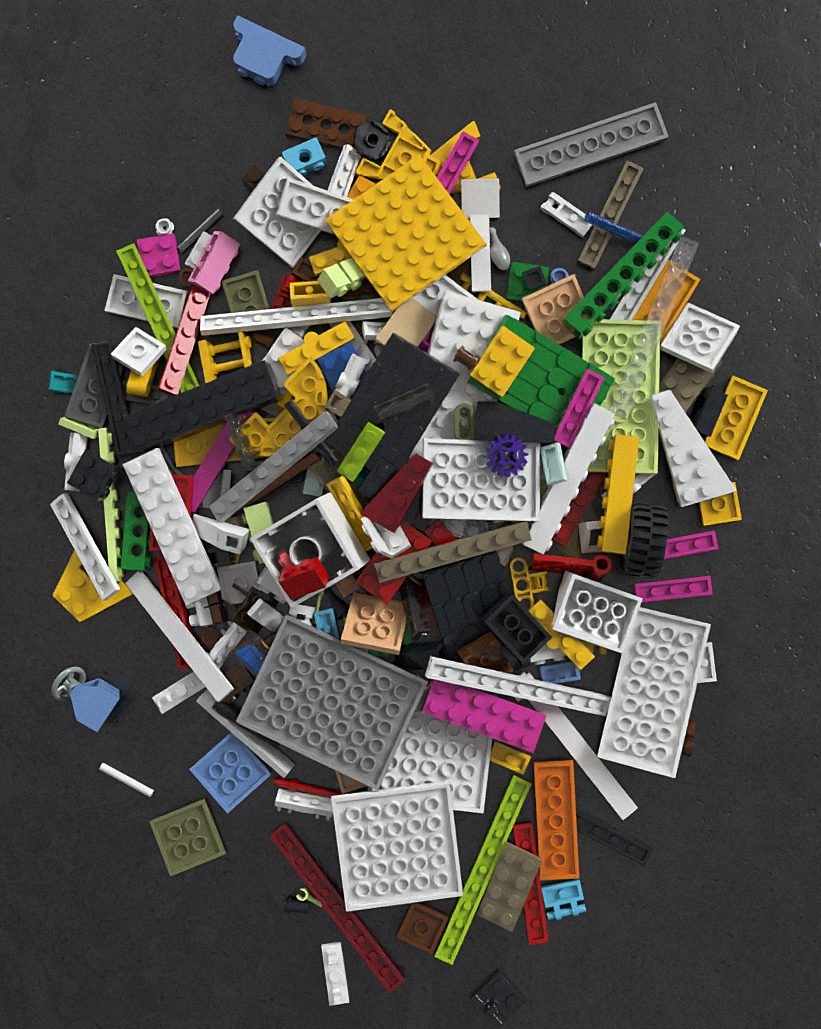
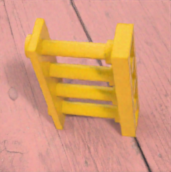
M238 332V341L213 346L206 340L198 341L205 383L217 379V374L221 371L252 365L249 349L251 347V340L249 336L243 332ZM241 348L243 359L221 364L214 363L213 356H215V353Z

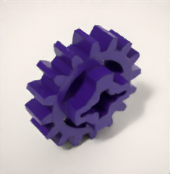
M503 434L502 438L495 436L496 442L489 441L491 448H485L489 452V455L484 456V458L489 459L486 465L489 467L493 466L491 472L495 473L498 471L497 475L501 477L503 474H505V477H510L511 473L518 475L517 469L523 471L522 463L528 462L524 459V456L529 454L523 451L527 446L520 445L522 439L518 438L515 440V435L508 437V434ZM505 442L511 443L508 444L506 447L501 446V444ZM504 452H508L507 456L509 459H505ZM507 464H509V465L512 466V467H510V468H508V469H503V468H502V467H505Z

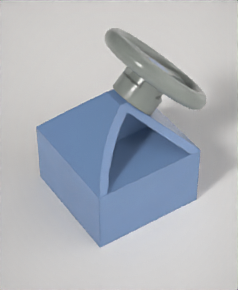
M67 668L53 682L52 696L58 701L71 699L76 720L98 732L119 700V689L100 678L85 683L86 675L82 668ZM74 673H78V674H79V676H80L79 682L76 681V680L73 678V677H74ZM67 676L63 685L58 688L60 682L63 680L64 677Z

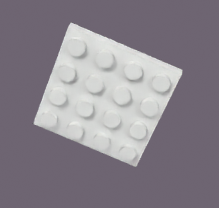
M278 157L233 219L285 263L294 268L321 230L276 216L287 177L312 185L282 157Z

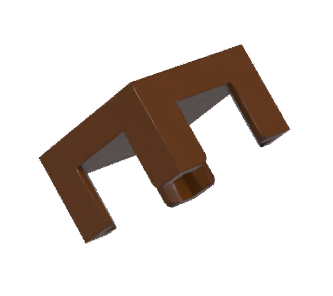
M491 631L457 651L464 664L495 671L502 670V672L508 674L514 671L510 662L504 656L498 640Z

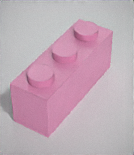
M214 231L188 281L201 290L214 294L221 285L220 281L223 275L228 272L230 262L238 254L240 243L223 232Z

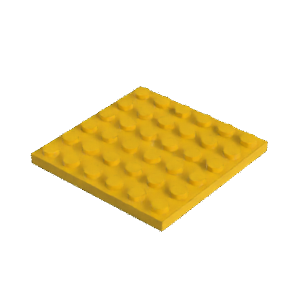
M420 155L414 157L325 219L327 225L391 312L486 247V242Z

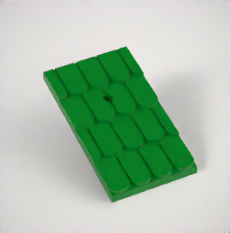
M505 315L491 341L501 326H504L535 349L503 397H499L472 377L467 382L509 407L555 423L556 431L586 369L605 377L593 403L601 406L610 386H612L616 378L571 351L566 350L519 320Z

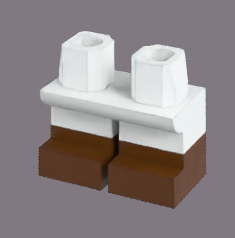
M221 591L186 606L187 609L196 608L197 614L189 616L191 626L208 627L228 622L225 607L221 605Z

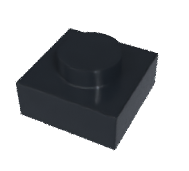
M541 266L522 272L528 292L546 286L547 283Z

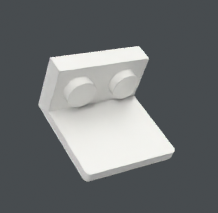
M366 517L361 519L364 524L362 528L366 535H370L373 540L371 545L376 553L379 552L383 556L385 555L392 559L411 547L401 526H399L396 533H393Z

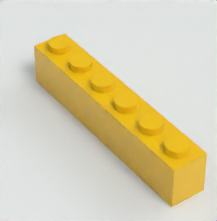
M616 434L613 436V439L609 440L608 450L611 451V457L607 459L606 470H609L608 478H605L604 489H607L606 497L602 499L604 516L600 517L599 528H602V534L598 536L597 547H600V552L626 554L639 437Z

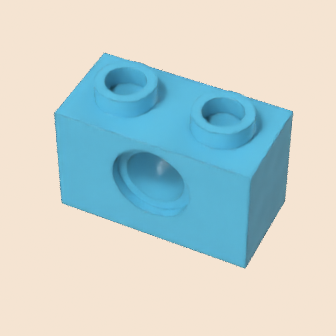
M317 137L282 152L284 160L303 177L307 172L320 170L327 164ZM303 157L310 158L306 163L301 162Z

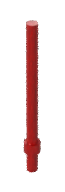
M275 777L273 784L288 788L289 791L296 792L298 790L328 798L344 795L341 792L299 783L295 779L286 780Z

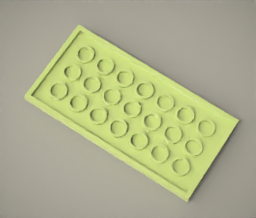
M603 319L600 323L595 322L592 325L593 330L586 337L582 336V359L616 378L601 403V407L615 414L613 417L615 421L611 429H607L604 435L606 439L603 445L598 447L596 451L597 457L593 464H589L586 471L609 473V470H606L607 459L611 457V451L608 450L609 440L618 434L639 437L635 474H658V424L650 395L659 393L660 321Z

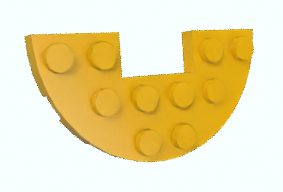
M309 357L283 385L295 397L293 401H295V405H298L299 411H302V415L305 414V419L312 422L327 410L325 405L328 402L326 382L320 368ZM286 408L270 425L255 412L228 440L245 452L257 456L270 457L303 429L292 418Z

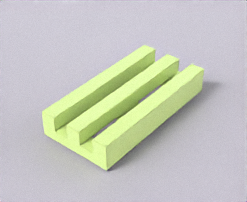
M66 416L60 418L59 425L92 439L99 437L98 427Z

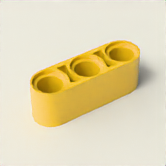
M159 359L143 376L131 370L127 383V394L148 397Z

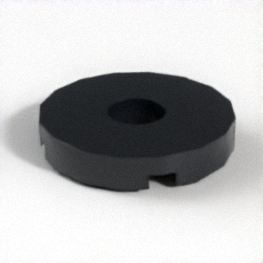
M376 121L364 122L354 132V147L362 157L368 160L379 159L389 150V133L382 124ZM368 136L375 138V145L368 142Z

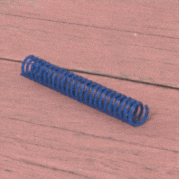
M588 212L583 219L584 222H589V224L600 229L602 228V230L607 232L610 231L615 236L623 237V239L631 243L633 242V244H636L643 237V235L632 230L630 231V229L619 224L617 225V223L591 212Z

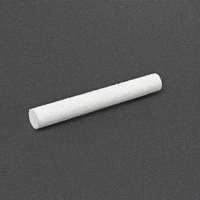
M102 763L99 768L102 772L148 797H151L154 792L151 788L105 763Z

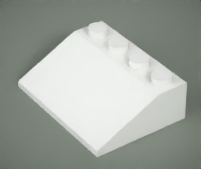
M565 571L558 591L552 629L623 653L643 598Z

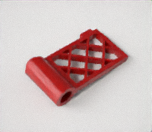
M534 553L528 563V570L562 574L568 571L579 576H585L596 582H601L612 567L610 558L605 555H598L593 560Z

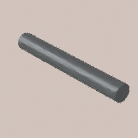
M217 209L177 248L183 253L223 213Z

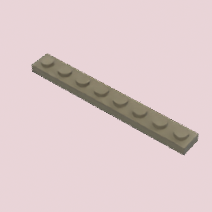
M522 521L374 563L379 583L532 539L527 521Z

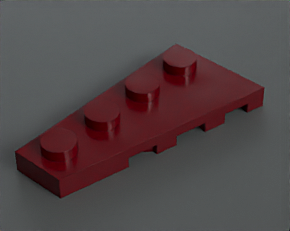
M415 453L360 514L387 530L396 533L434 463Z

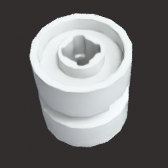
M301 604L290 607L289 614L291 617L296 618L297 614L305 615V620H298L312 626L310 619L314 617L315 607Z

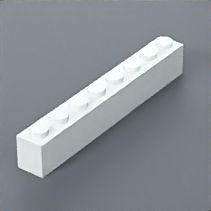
M592 403L571 448H567L563 455L567 481L547 487L540 501V521L529 522L528 528L532 540L523 542V545L542 554L550 549L554 533L557 534L561 528L560 521L562 517L568 514L570 510L569 504L572 499L576 498L580 482H583L587 477L588 471L586 470L589 464L594 463L597 457L596 451L598 447L603 445L606 439L604 435L607 429H611L614 424V413Z

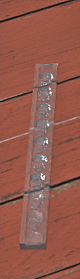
M683 236L679 239L609 408V411L624 420L628 418L698 248V242Z

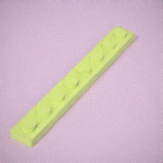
M99 428L100 457L115 463L116 457L114 451L112 452L114 441L111 430ZM113 482L109 488L110 494L104 500L108 565L116 582H120L122 577H124V569H121L122 547H119L121 529L120 527L118 528L117 521L120 519V512L116 508V501H118L119 497L118 491L115 489V482Z

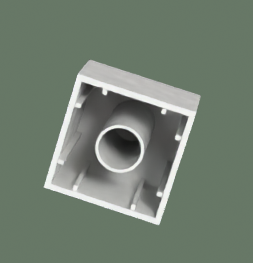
M331 492L313 500L250 538L291 608L354 573L370 561L369 556ZM284 548L295 565L300 564L306 559L318 557L329 574L326 588L290 600L279 584L283 568L277 561L280 559L277 553Z

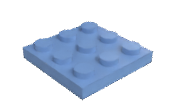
M232 732L189 769L227 814L272 774L261 759Z

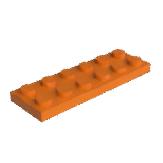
M573 760L533 762L538 857L542 858L539 866L540 880L578 879L579 861Z

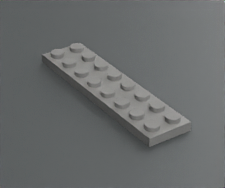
M655 102L514 150V155L525 186L529 187L667 140L669 136Z

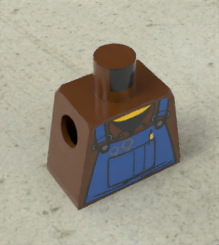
M272 631L266 638L260 633L256 634L232 650V653L255 678L263 665L276 634Z

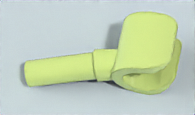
M304 887L300 889L305 892V897H302L299 894L296 895L297 899L300 901H304L307 899L308 901L313 902L319 907H322L321 903L312 895H310V891L308 888Z

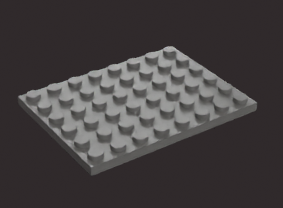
M285 615L236 722L378 791L428 681L355 646L341 644L340 639L296 618Z

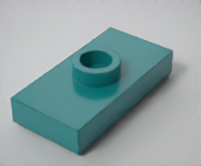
M51 371L48 391L72 394L79 375Z

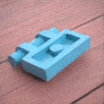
M579 878L541 886L545 907L553 906L554 910L546 912L548 920H561L565 916L573 915L574 917L579 916V913L586 912L585 904L577 905L576 902L584 900ZM566 903L571 905V907L563 909L559 907V905Z

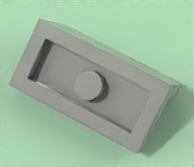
M222 470L203 499V508H210L211 504L230 490L231 470Z

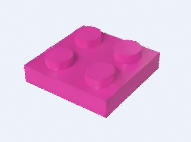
M174 233L137 240L139 255L150 277L181 271Z

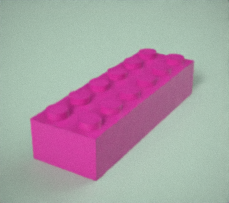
M431 679L420 709L423 713L534 753L547 716L472 687Z

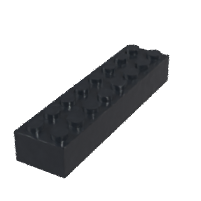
M263 360L124 415L123 419L134 451L145 454L156 448L164 447L283 400L271 364Z

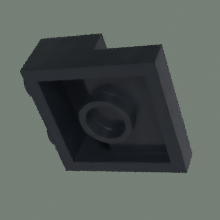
M85 449L67 484L102 502L103 499L105 500L109 496V488L112 483L118 479L120 467Z

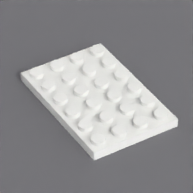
M424 438L423 458L434 464L422 484V519L540 521V443L521 442L520 445L527 446L523 451L529 454L524 456V459L528 462L521 465L524 470L517 469L518 475L511 473L510 477H505V474L501 477L497 475L498 471L495 473L491 472L493 466L489 467L486 465L489 459L484 458V456L489 455V452L485 450V448H491L489 441ZM505 442V443H502L501 446L506 447L508 444H511V443H510V442ZM504 452L505 459H509L507 456L508 452ZM507 464L505 467H502V468H503V469H508V468H510V467H512V466L509 465V464Z

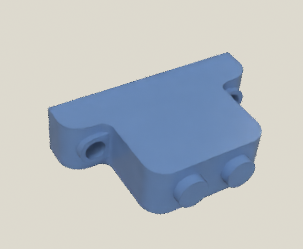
M237 15L233 26L236 32L235 37L241 42L233 59L237 72L241 76H249L260 85L272 86L277 82L286 64L299 66L304 62L306 58L305 47Z

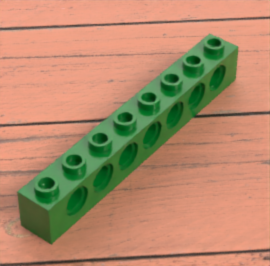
M666 212L564 318L562 325L578 339L583 335L586 337L593 330L592 325L595 322L600 323L606 316L605 312L609 308L612 310L619 303L618 298L621 295L625 297L632 289L631 285L634 282L638 283L645 274L643 272L647 268L651 270L658 262L656 259L660 255L663 257L669 251V245L672 242L676 244L683 236L681 232L684 225L670 213ZM659 235H664L666 239H661ZM646 248H651L654 252L650 253ZM633 261L640 262L641 266H636ZM625 274L629 279H623L620 275ZM612 287L616 292L611 293L607 288ZM594 301H601L603 306H597ZM588 314L591 319L586 320L581 315Z

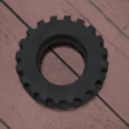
M641 502L632 503L626 554L621 555L620 559L622 573L626 576L653 579L659 575L665 557L668 536V513L664 506Z

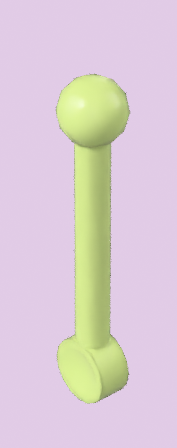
M324 590L318 593L315 612L319 611ZM315 617L311 621L314 628L316 627Z

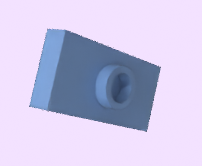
M572 661L539 666L541 681L557 684L581 679L579 668Z

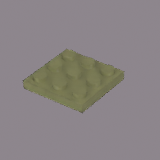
M205 798L149 821L170 877L226 854Z

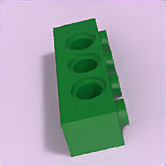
M127 492L121 569L148 571V567H151L152 556L149 555L151 526L146 515L141 518L137 515L138 509L142 508L136 493ZM141 526L144 530L143 535L137 537L136 529ZM136 546L142 548V553L139 556L134 554Z

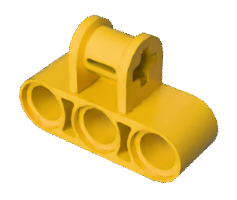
M515 558L510 561L509 573L513 595L519 601L527 599L530 603L527 610H530L534 606L532 593L550 590L546 579L547 571L529 574L528 566L524 559ZM515 561H519L523 565L520 572H516L513 569ZM519 580H523L526 583V588L523 591L518 590L516 587Z

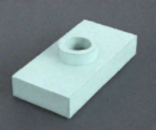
M557 442L540 447L546 484L551 486L567 481L560 443Z

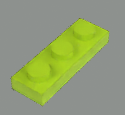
M368 422L337 472L354 482L385 432Z

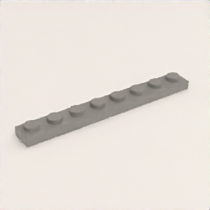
M327 411L323 412L209 507L216 520L220 523L224 522L339 427L330 413Z

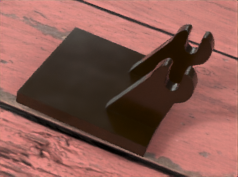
M233 583L232 587L244 594L246 598L239 608L224 599L221 603L234 611L230 618L232 621L258 634L263 625L250 617L247 612L259 598L273 608L276 607L279 601L251 586L249 591H246Z

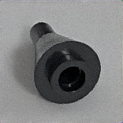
M329 587L324 593L331 601L330 603L337 620L342 619L343 621V617L348 615L350 606L337 597Z

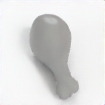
M489 227L491 260L499 269L506 270L510 265L509 252L499 241L496 229Z

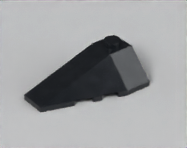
M477 401L474 440L496 441L495 436L502 438L503 434H508V437L515 435V440L519 438L522 439V442L555 443V423L498 402Z

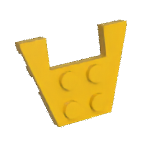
M390 109L382 125L398 134L381 166L363 158L355 174L357 176L383 180L417 155L422 156L423 153L430 155L431 149Z
M475 121L471 122L431 154L434 158L442 161L436 177L462 131L478 140L481 136ZM468 161L451 193H461V180L476 179L470 161ZM494 172L478 179H496L497 176Z
M74 550L52 596L79 622H83L104 609L132 596L133 593L123 581H120L118 583L120 590L108 600L102 601L90 577L81 569L83 564Z

